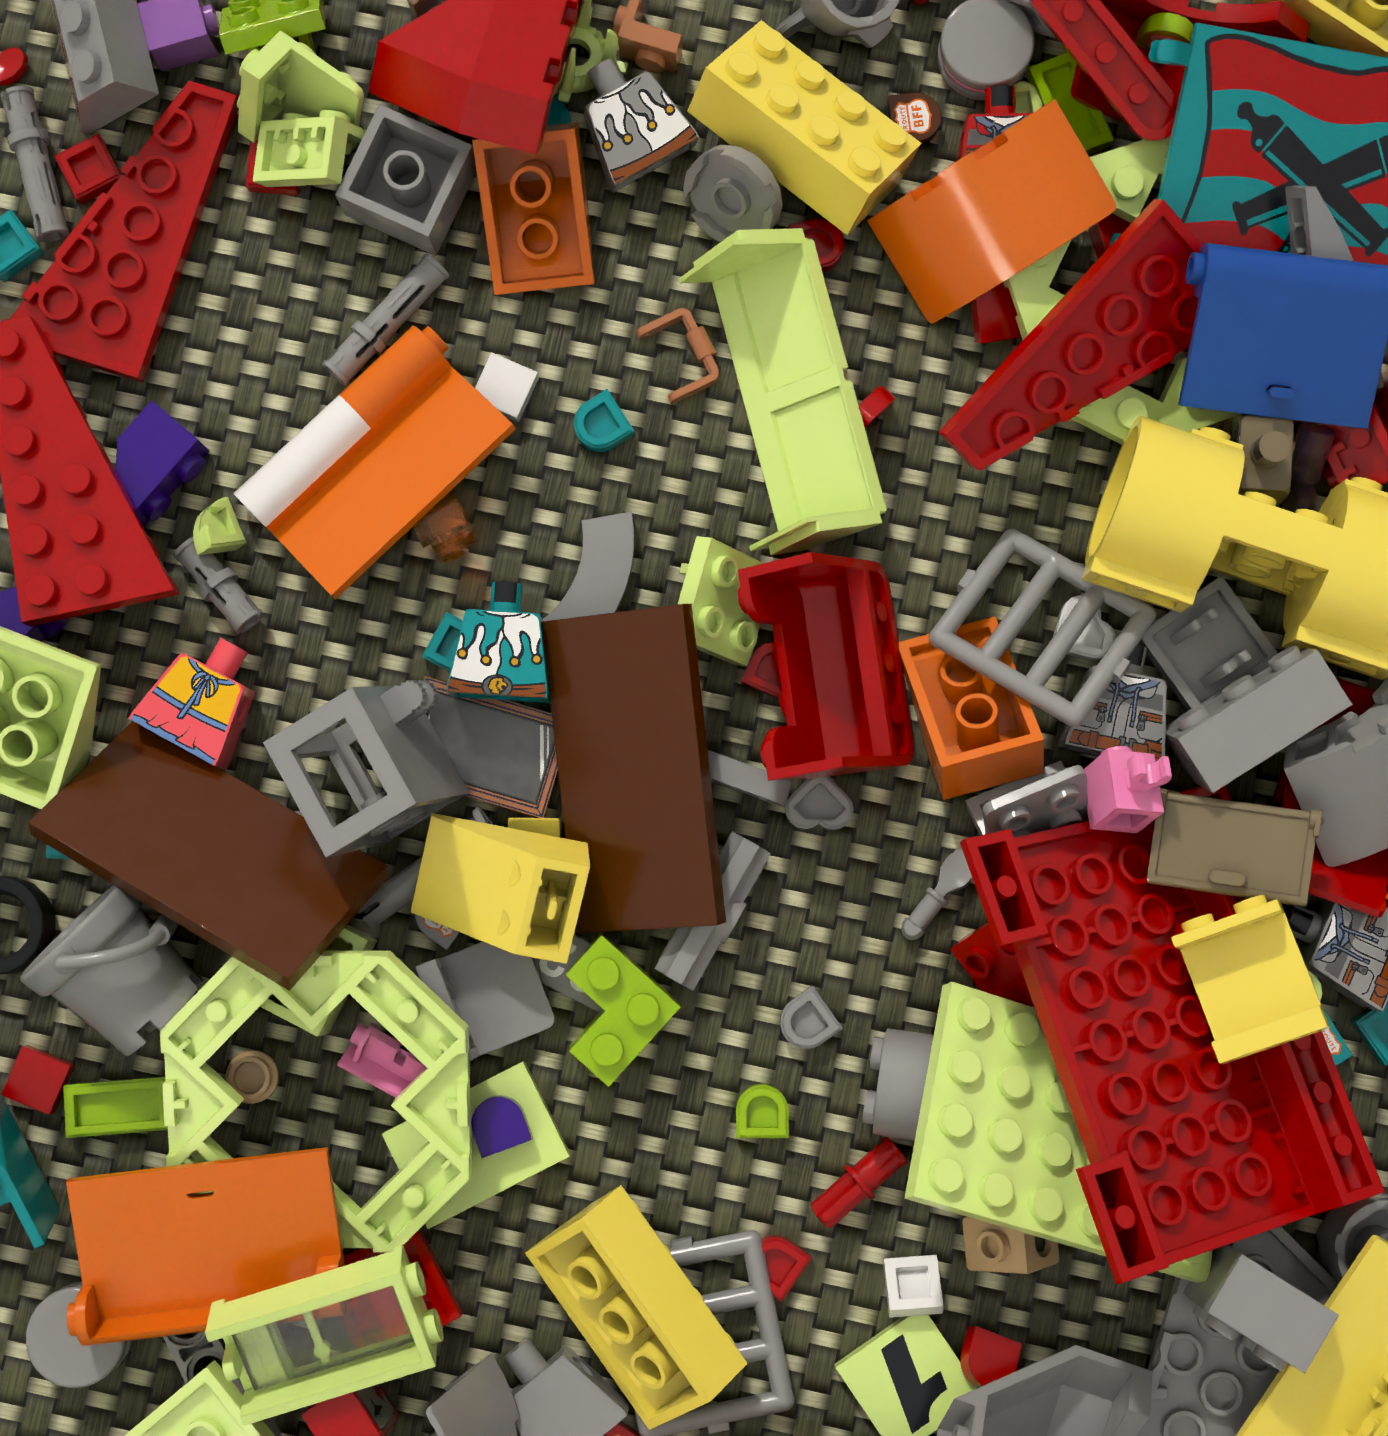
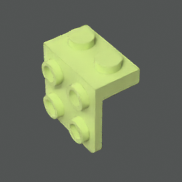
M280 30L260 51L257 49L252 50L243 60L239 69L241 91L237 100V107L239 108L238 132L253 143L258 140L260 122L278 120L284 112L302 114L311 118L319 117L320 111L323 110L338 111L351 117L350 123L358 127L360 126L364 100L362 88L350 75L339 72L319 58L306 44L295 41ZM347 143L345 154H350L356 148L357 143Z

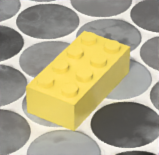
M762 20L705 67L687 110L688 113L728 144L739 146L755 154L770 168L776 181L846 235L900 183L922 144L899 124L889 119L860 94L850 89L824 69L821 64L811 59Z

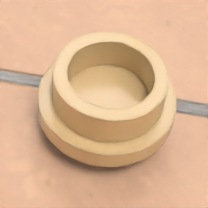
M250 1050L238 1054L231 1060L226 1070L225 1081L244 1098L243 1103H259L269 1098L276 1090L279 1082V1070L275 1061L268 1054L262 1051Z

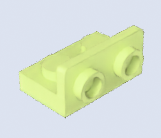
M332 110L320 111L319 117L310 118L297 113H284L282 120L261 121L253 182L265 187L341 184L346 144L360 143L366 130L350 123L351 117L349 115Z

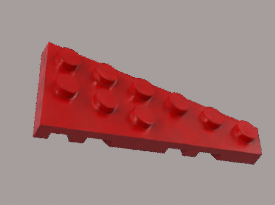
M188 81L152 127L153 134L135 157L131 155L121 167L120 171L122 174L107 194L104 192L100 194L55 252L56 259L38 283L33 281L22 295L24 301L9 320L25 316L33 318L38 323L55 356L143 383L239 110L237 107V95Z
M1154 199L938 432L971 468L978 471L986 468L1033 441L1036 434L1057 422L1064 423L1080 414L1079 410L1099 398H1108L1171 362L1174 355L1190 346L1199 298L1194 295L1193 285L1186 284V268L1190 254L1192 252L1199 253L1202 244L1165 200Z
M25 316L0 322V474L21 623L31 627L180 595L173 579L168 576L158 557L160 554L152 539L147 536L134 511L135 507L101 442L96 439L86 420L87 416L80 402L75 399L63 376L64 372L42 330L33 318Z

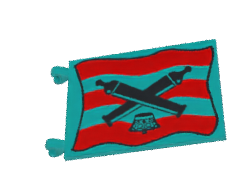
M1194 23L1190 44L1171 39L1152 41L1149 51V60L1151 62L1185 67L1158 199L1165 200L1201 244L1213 243L1291 253L1285 187L1294 185L1316 186L1339 226L1353 260L1388 265V58L1202 23ZM1114 233L1112 235L1110 246L1116 241V239L1121 235V233Z

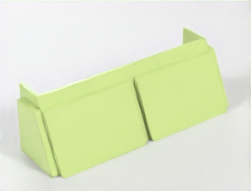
M803 228L737 230L693 262L694 268L678 280L679 284L712 282L778 532L750 545V551L769 549L771 555L804 551L882 524L881 514L887 511L862 415L858 409L859 404L853 382L845 379L844 371L847 370L848 364L814 240L805 238Z

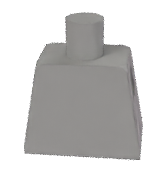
M526 1338L503 1358L521 1381L511 1390L520 1417L515 1422V1426L521 1436H603L628 1416L630 1403L568 1346L560 1349L546 1361L530 1339Z

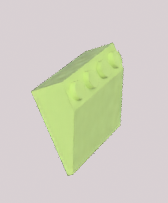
M1 626L0 794L42 809L88 764L92 748L101 665Z

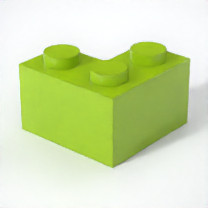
M602 932L566 971V976L602 1008L570 1044L569 1052L609 1087L681 1007L672 995Z

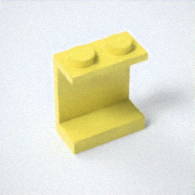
M1265 895L1255 896L1234 904L1233 908L1236 914L1217 921L1214 920L1212 913L1188 920L1181 924L1184 933L1171 937L1175 948L1179 949L1182 953L1215 1041L1211 1043L1219 1064H1226L1331 1028L1282 904L1277 899L1267 903Z

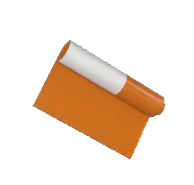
M413 325L234 492V495L335 600L516 430L511 421L450 365L443 355L449 349L448 346L429 326L420 331Z

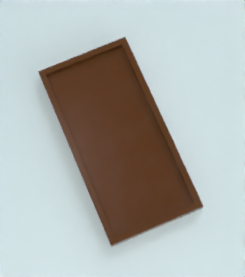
M677 604L543 621L542 630L565 839L588 843L590 870L575 928L576 933L716 926L726 923L692 604Z
M134 721L28 822L30 834L289 991L388 878V865L360 849L326 858L303 816Z

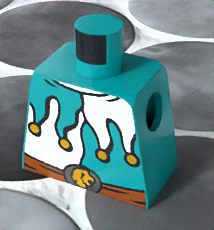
M507 581L492 582L490 610L466 609L447 682V693L452 697L551 703L542 630L543 619L538 613L521 612L523 584Z

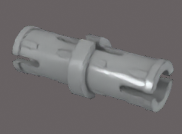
M193 537L187 539L176 549L174 557L186 568L200 586L199 594L206 602L212 601L237 634L247 632L263 618L264 614L261 609H258L237 583L239 577L234 570L229 567L225 568L214 554L198 556Z

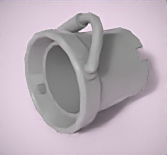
M112 885L74 919L32 961L20 976V981L41 997L51 995L107 1039L124 1056H129L146 1043L141 1037L145 1031L151 1033L156 1028L160 1031L196 993L199 988L197 985L203 982V978L186 963L169 942L179 924L115 885ZM147 915H157L159 917L153 923Z

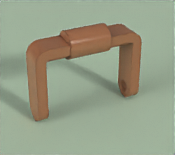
M679 308L636 330L638 338L644 339L682 321L688 332L686 337L698 362L703 363L706 368L707 376L679 388L667 396L671 404L711 387L719 380V369L713 359L717 352L704 326L698 327L691 312L685 308Z

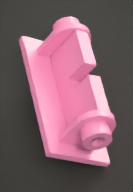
M359 1023L350 1038V1046L339 1060L337 1066L396 1098L426 1066L410 1051L407 1052L401 1049L402 1044L398 1040L376 1029L377 1026L372 1023L367 1027Z

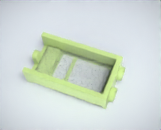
M403 1244L395 1246L394 1251L226 1302L224 1298L212 1302L205 1335L208 1342L221 1338L225 1342L226 1346L222 1360L224 1376L227 1381L239 1378L244 1388L240 1412L243 1426L436 1367L437 1343L444 1340L441 1320L435 1308L427 1310L423 1295H426V1284L422 1269L418 1262L410 1264Z

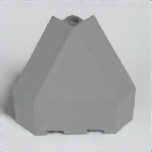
M1075 1345L954 1398L938 1426L936 1436H1137L1150 1417L1153 1371Z

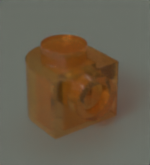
M454 489L413 526L422 547L425 548L431 545L437 552L440 562H449L465 555L469 551L468 546L478 542L468 516Z

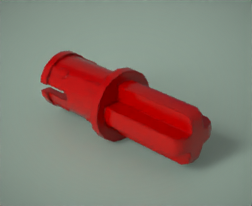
M888 1137L882 1138V1141L853 1167H850L848 1164L843 1168L846 1173L811 1203L812 1212L823 1225L828 1228L833 1227L866 1197L870 1200L875 1198L872 1192L900 1167L908 1163L905 1156Z

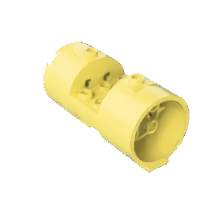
M1138 416L1123 442L1103 492L1091 530L1085 557L1086 566L1081 580L1182 613L1193 605L1197 590L1208 571L1212 570L1287 595L1283 613V627L1286 633L1281 647L1289 648L1296 645L1299 650L1304 647L1317 649L1326 662L1380 680L1388 678V493L1381 491L1382 485L1374 480L1362 477H1353L1351 480L1345 479L1330 490L1328 497L1318 512L1309 509H1297L1296 513L1276 507L1277 501L1268 495L1258 492H1245L1244 496L1238 494L1245 461L1244 445L1230 441L1231 436L1228 433L1211 427H1202L1200 430L1192 429L1188 432L1143 416Z

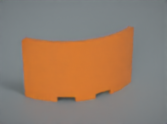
M1056 99L1006 129L979 149L970 152L945 168L928 182L910 191L868 219L867 222L924 317L929 323L933 324L1095 225L1116 210V202Z

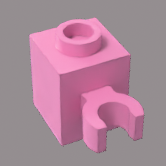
M1115 746L1103 750L1100 756L1083 769L1087 776V811L1090 829L1138 833L1164 813L1160 786L1166 784L1172 778L1168 756H1162L1156 761L1155 754L1133 752L1129 747Z

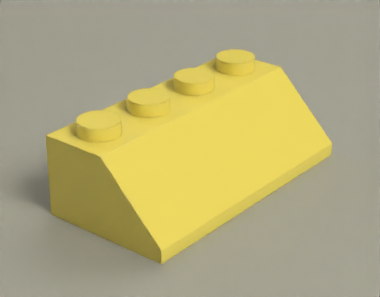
M622 1185L588 1205L525 1252L649 1430L711 1402L748 1364L735 1346L731 1336L722 1328L705 1304L699 1291L693 1287L672 1257L670 1250L661 1242L642 1215L638 1205L630 1198Z

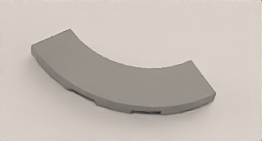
M632 511L581 520L583 547L577 574L565 597L553 611L543 618V621L618 612L631 577L634 560L635 533Z

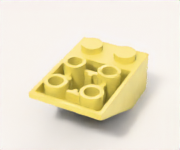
M431 813L410 912L515 955L567 964L590 870L588 843Z

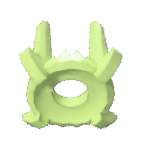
M582 0L575 35L569 41V44L583 46L588 51L590 58L584 65L575 66L576 48L571 49L568 59L564 63L559 84L558 101L568 104L572 93L586 92L595 88L587 72L606 59L614 58L623 75L627 71L628 63L617 61L618 37L616 33L608 29L606 39H604L600 31L590 26L593 10L591 7L592 0Z

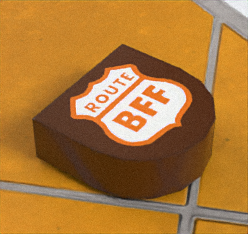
M914 92L889 95L887 97L888 118L899 124L906 132L921 142L920 146L928 144L935 138L941 123V111L932 97L924 93Z

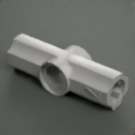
M732 831L719 854L726 923L716 926L677 928L659 957L655 967L656 970L694 991L720 943L725 944L747 903L744 900L767 864L770 852Z

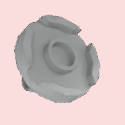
M718 145L706 150L686 171L683 186L684 195L686 197L690 194L691 201L696 208V211L691 215L696 224L711 238L722 242L737 230L772 229L779 222L783 206L780 187L770 168L755 154L739 146Z

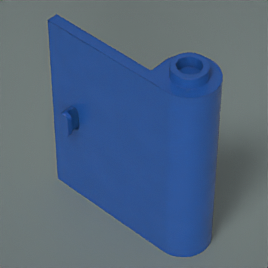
M1203 243L1199 253L1192 252L1190 254L1186 268V284L1193 285L1194 295L1199 300L1178 404L1180 406L1368 429L1388 341V265L1213 243ZM1270 385H1276V386H1284V387H1289V388L1271 387V388L1269 389L1268 387H1269Z

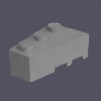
M1294 645L1281 651L1268 661L1270 667L1252 677L1246 675L1225 687L1221 695L1205 704L1190 709L1178 719L1166 725L1165 741L1191 782L1214 793L1353 705L1317 649L1304 647L1299 650Z

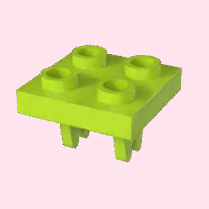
M324 0L228 1L229 7L222 9L219 37L225 55L249 49V52L254 49L260 51L263 48L262 45H266L280 30L291 38L298 36L299 41L309 46L317 55L311 33L326 29Z

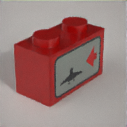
M380 1384L310 1405L301 1414L314 1436H387L400 1415Z

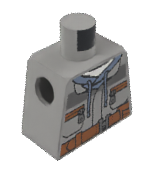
M1139 644L1136 646L1127 659L1131 661L1127 672L1118 684L1113 681L1110 683L1080 726L1071 727L1064 724L1057 748L1098 757L1107 748L1126 746L1131 748L1133 752L1155 754L1156 761L1165 756L1167 685L1165 680L1142 675L1147 647ZM1095 665L1086 670L1077 693L1096 668Z
M1323 898L1316 913L1302 906L1289 905L1285 914L1294 937L1303 941L1300 952L1307 970L1357 1005L1368 1010L1384 1011L1388 1001V908H1386L1382 917H1375Z

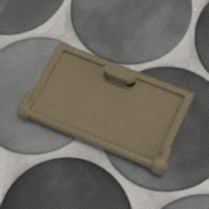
M1160 788L1164 813L1155 819L1147 883L1243 898L1265 895L1267 901L1277 899L1283 904L1307 907L1316 838H1319L1320 826L1324 822L1322 810H1296L1168 792V789Z

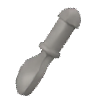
M962 848L956 849L945 859L940 867L936 888L933 890L928 887L926 895L908 918L905 917L901 930L906 939L916 940L926 933L924 930L941 908L948 905L949 902L945 899L947 894L965 888L973 880Z

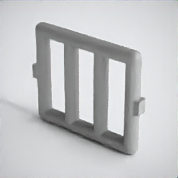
M1008 529L1002 534L976 571L968 569L957 584V592L959 594L931 630L929 641L934 647L1068 726L1078 727L1085 721L1110 683L1113 681L1118 684L1127 672L1131 662L1127 659L1156 619V610L1152 605L1143 600L1081 580L1084 567L1016 529ZM1017 553L1040 566V569L984 646L979 649L955 635V633L1012 555ZM1061 578L1085 593L1025 676L999 659L1056 580ZM1105 603L1127 615L1130 619L1072 702L1044 686L1101 605Z
M749 1230L693 1242L692 1236L671 1240V1247L667 1248L679 1267L744 1254L750 1285L701 1296L713 1315L750 1307L755 1308L760 1338L735 1343V1346L747 1363L765 1360L771 1392L703 1405L651 1430L647 1428L634 1409L639 1434L641 1436H668L707 1427L709 1434L730 1430L729 1423L790 1410L794 1405L795 1399L774 1296L770 1288V1276L765 1253L763 1254L761 1235L757 1231Z

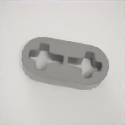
M708 750L711 782L765 802L785 807L793 785L792 781H768L767 771Z

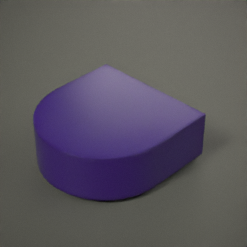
M497 1095L484 1100L474 1111L471 1126L482 1158L533 1139L523 1108L517 1101L508 1096Z

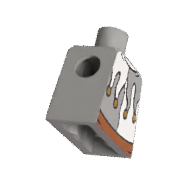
M609 58L587 72L600 97L585 106L584 118L612 193L696 146L699 139L696 130L648 71L626 82L614 58Z

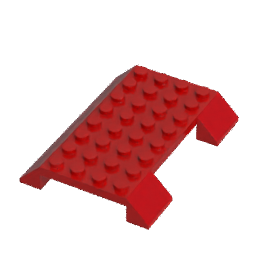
M1226 785L1214 793L1202 787L1179 793L1231 801ZM1155 820L1138 833L1090 829L1089 821L1017 837L1013 836L1011 829L966 838L960 844L996 946L999 949L1012 951L1016 954L1086 1150L1090 1165L1078 1168L1076 1172L1116 1285L1168 1268L1170 1264L1314 1214L1340 1208L1385 1192L1322 1031L1226 1064H1219L1211 1043L1215 1041L1182 953L1179 949L1175 948L1171 937L1184 933L1181 924L1193 918L1212 913L1214 920L1217 921L1234 915L1236 913L1233 905L1249 898L1147 883Z

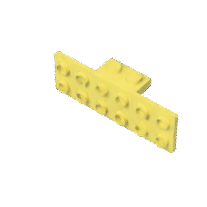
M1372 1235L1324 1304V1306L1339 1316L1306 1373L1287 1363L1283 1372H1278L1236 1436H1388V1241L1377 1235Z

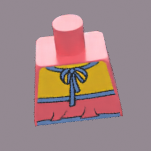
M221 637L206 664L182 652L136 706L128 719L206 762L227 770L255 691L233 680L248 652Z

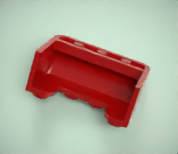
M809 552L739 569L740 587L738 589V601L742 611L749 615L756 623L772 624L774 641L772 653L779 667L782 688L780 707L787 722V726L769 729L761 744L760 755L762 763L767 770L768 781L814 779L889 769L910 764L914 753L913 735L890 584L883 567L876 561Z

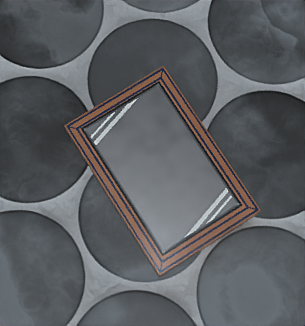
M425 676L424 680L434 683V686L438 687L437 692L440 693L438 694L439 700L436 702L437 705L433 706V709L427 710L426 715L470 792L466 797L533 817L545 818L558 777L552 713L511 701L454 698L447 693V682Z

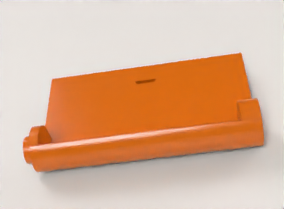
M328 1147L69 1178L66 1181L83 1285L76 1296L75 1302H71L68 1305L67 1327L69 1334L77 1336L82 1346L205 1332L212 1302L224 1298L226 1302L345 1266ZM214 1191V1192H212V1193H205V1194H197V1195L191 1194V1193ZM347 1300L312 1310L315 1318L345 1315L347 1312ZM302 1313L276 1322L303 1320L305 1317Z

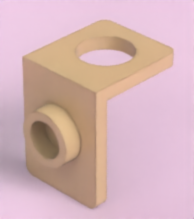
M965 1217L962 1220L966 1266L970 1271L1030 1274L1059 1262L1057 1242L1045 1239L1044 1250L1039 1255L1035 1246V1236L970 1217Z

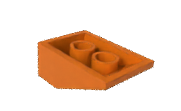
M579 122L547 125L542 147L537 154L474 138L472 144L494 295L595 284Z
M996 616L961 625L955 635L981 649L999 624ZM929 634L898 642L902 668L926 752L943 800L1044 773V738L1028 701L934 647L929 641ZM1007 648L999 660L1016 670Z

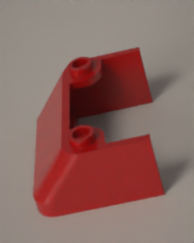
M1029 0L1037 15L1137 137L1147 141H1156L1171 135L1185 67L1165 64L1157 71L1100 0Z

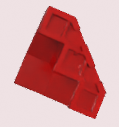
M447 0L379 40L369 93L457 133L537 154L542 147L553 96L559 89L569 41L575 35L582 0Z

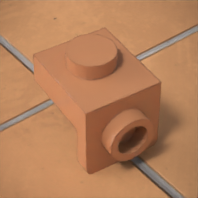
M629 0L627 7L620 5L612 28L618 37L620 57L633 60L637 66L652 73H662L666 70L677 74L683 56L682 35L641 23L644 16L643 0Z

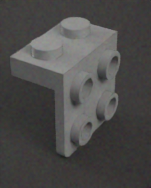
M1061 760L1044 767V773L1005 783L965 800L967 811L979 835L1011 829L1013 836L1017 837L1089 820L1087 811V776L1082 766L1075 765L1065 769Z
M480 942L443 958L433 959L415 967L419 979L469 1025V1061L552 1027L555 1022L553 1009L532 957L515 955L488 943Z

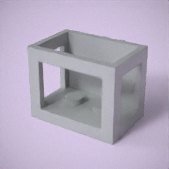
M406 680V682H401V685L351 687L263 742L326 858L386 844L431 817V813H438L470 793L426 715L427 710H431L433 706L437 705L436 702L439 700L438 694H440L437 692L438 687H435L434 683H429V680H418V682L417 680ZM346 719L347 722L345 724L336 728L332 732H326L330 728L334 727L335 725ZM357 741L385 790L384 792L379 793L353 746ZM329 756L359 812L336 825L300 760L301 758Z

